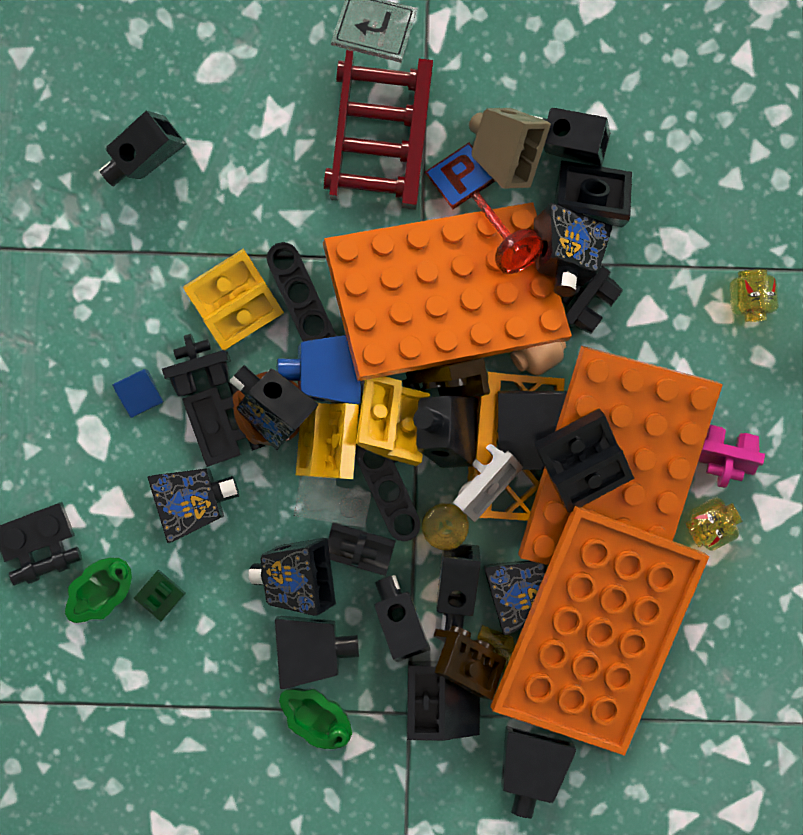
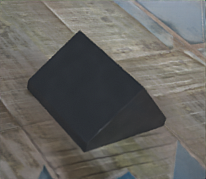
M561 160L554 204L612 226L624 227L629 222L631 216L632 172Z

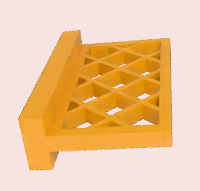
M487 372L490 393L484 396H475L478 398L476 459L483 465L490 464L493 456L486 447L489 444L496 447V442L498 441V391L501 388V381L514 382L521 391H535L542 384L554 385V391H564V378ZM522 383H531L534 385H532L527 390V388ZM468 467L467 482L472 481L477 474H481L475 467ZM522 470L534 485L520 498L508 485L505 490L515 502L505 511H491V504L479 518L528 521L531 511L523 502L538 489L540 480L538 481L529 470ZM519 506L524 511V513H518L513 511Z

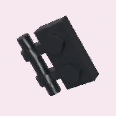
M228 382V386L232 396L223 400L218 387H213L182 399L206 467L242 455L237 441L246 438V435L243 434L240 428L233 430L226 410L234 407L233 395L238 391L231 382ZM248 441L252 451L265 447L263 444L256 445Z
M62 502L0 525V552L4 562L19 558L21 568L9 572V578L14 586L25 581L28 584L38 581L41 575L54 570L62 572L70 569V564L82 560L78 547L66 551L64 549L62 541L75 535ZM49 546L51 556L35 562L31 552Z

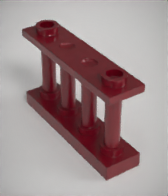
M346 50L345 61L338 60L336 82L342 83L333 168H326L324 177V189L330 190L331 200L338 201L339 188L396 194V198H402V208L416 210L433 60L419 58L418 69L411 68L410 72L354 66V51ZM352 80L407 86L408 90L415 91L414 104H406V108L351 102ZM348 116L404 122V126L411 127L409 141L402 140V144L345 137ZM351 152L400 158V162L407 163L405 177L398 176L397 180L341 173L343 153Z

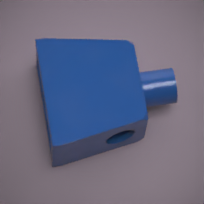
M346 335L301 342L298 346V359H277L276 371L288 381H298V388L314 401L331 404H361V381H358Z

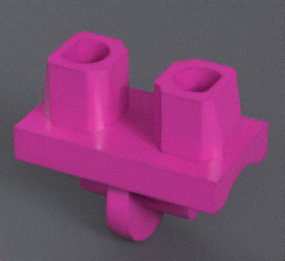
M710 425L698 462L708 464L706 473L718 476L717 486L726 488L730 479L742 482L744 473L755 475L759 465L762 466L764 464L765 453L759 452V436L740 433L735 447L724 444L726 430L723 427Z

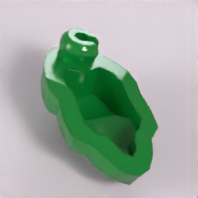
M109 557L88 566L83 574L76 578L68 587L69 598L65 608L67 619L73 623H81L91 619H104L108 616L115 606L125 599L129 591L132 574L127 562L120 558Z
M290 688L280 694L279 702L282 711L287 717L288 728L295 734L303 737L309 744L322 749H337L348 744L352 736L351 723L347 714L337 702L328 700L316 689Z

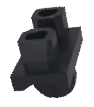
M601 266L585 290L578 286L576 287L575 295L570 297L560 296L562 303L566 306L574 296L578 298L566 314L570 329L575 325L577 328L592 334L603 317L588 307L590 302L596 296L612 307L622 293L623 289L609 277L611 271L604 266Z
M190 333L184 335L186 346L173 349L176 360L188 356L190 360L162 368L164 378L171 381L177 396L183 397L198 392L192 373L205 370L210 387L228 383L230 376L227 363L231 362L229 352L226 350L199 357V353L211 350L209 340L195 343Z
M333 522L328 538L330 560L386 576L396 540Z

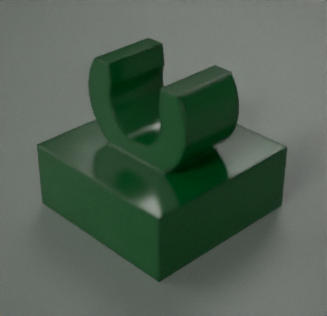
M157 570L134 599L161 622L186 592L160 570Z

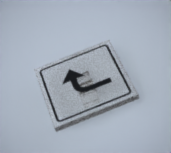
M345 0L331 45L402 63L417 8L387 0Z

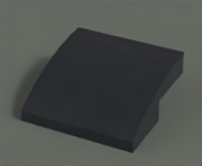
M498 391V449L504 453L509 451L523 466L522 470H544V465L533 443L555 432L567 391Z
M600 408L533 443L568 513L572 512L575 506L582 507L634 479L623 450L617 444L606 416Z

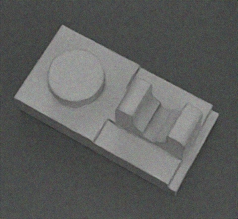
M492 444L486 447L493 456L490 464L483 465L475 459L473 466L481 474H477L472 481L464 484L458 493V497L453 501L473 522H476L523 469V466L509 451L504 453Z

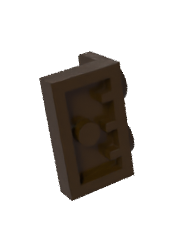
M484 358L406 372L408 384L422 383L423 389L438 387L439 396L475 397L490 393Z
M451 626L449 631L435 629L433 636L445 642L434 673L482 699L493 700L507 659L495 653V647L492 644L470 639L471 633L465 629Z

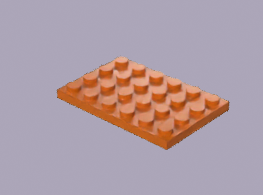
M533 202L324 238L323 248L358 381L519 351L544 344L565 342L572 337L561 297L554 292L555 278L541 274L535 268L533 223L537 213Z
M581 345L555 431L600 408L605 414L614 438L623 450L634 476L633 480L583 505L582 508L673 541L723 384ZM545 467L518 555L521 559L549 565L570 513L567 512Z
M575 506L573 511L570 512L490 705L493 712L625 756L709 556L696 549Z

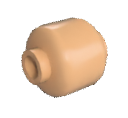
M555 342L513 351L510 356L518 370L521 372L526 370L532 375L539 376L563 360L566 342Z

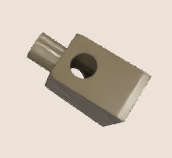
M487 108L483 113H476L469 122L470 131L476 134L471 151L472 157L502 188H531L551 123L512 108Z

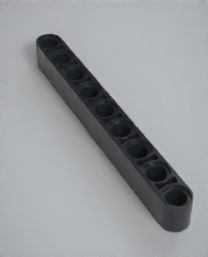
M276 243L268 251L267 263L302 341L336 337L337 335L299 252L290 243ZM288 251L294 255V263L285 270L277 268L275 266V257L280 252ZM304 284L309 288V296L304 302L296 303L290 299V290L294 285ZM314 316L321 318L324 321L322 333L317 336L306 334L304 325L307 319ZM356 444L355 458L390 534L398 541L412 540L420 531V519L395 463H393L392 459L385 457L381 467L376 469L370 468L364 462V454L367 450ZM393 481L399 486L400 494L397 499L389 502L380 497L379 487L383 482ZM401 514H408L414 519V529L408 534H400L394 528V520Z

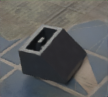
M408 661L407 740L445 741L480 735V697L434 673L438 661Z

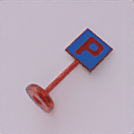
M469 142L425 171V174L452 210L472 197L504 239L495 252L496 265L505 274L518 273L529 267L540 256L544 247L543 240L536 231L530 229L518 230L511 234L479 192L494 183L495 180L472 157L471 151L473 146Z

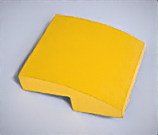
M244 248L183 286L184 291L222 350L228 349L284 313Z
M386 376L364 380L356 444L368 451L413 466L422 463L423 454L418 451L416 446L417 427L414 424L413 417L418 410L419 399L430 397V393L403 387L401 380Z
M316 402L318 406L299 428L295 475L353 479L359 405Z

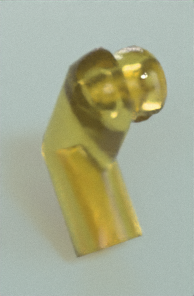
M481 625L476 640L492 644L495 647V652L507 659L502 671L504 673L516 644L510 635H504L500 631Z

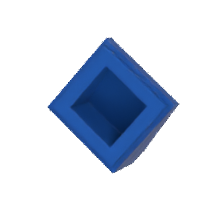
M143 369L112 385L130 418L164 402L147 369Z

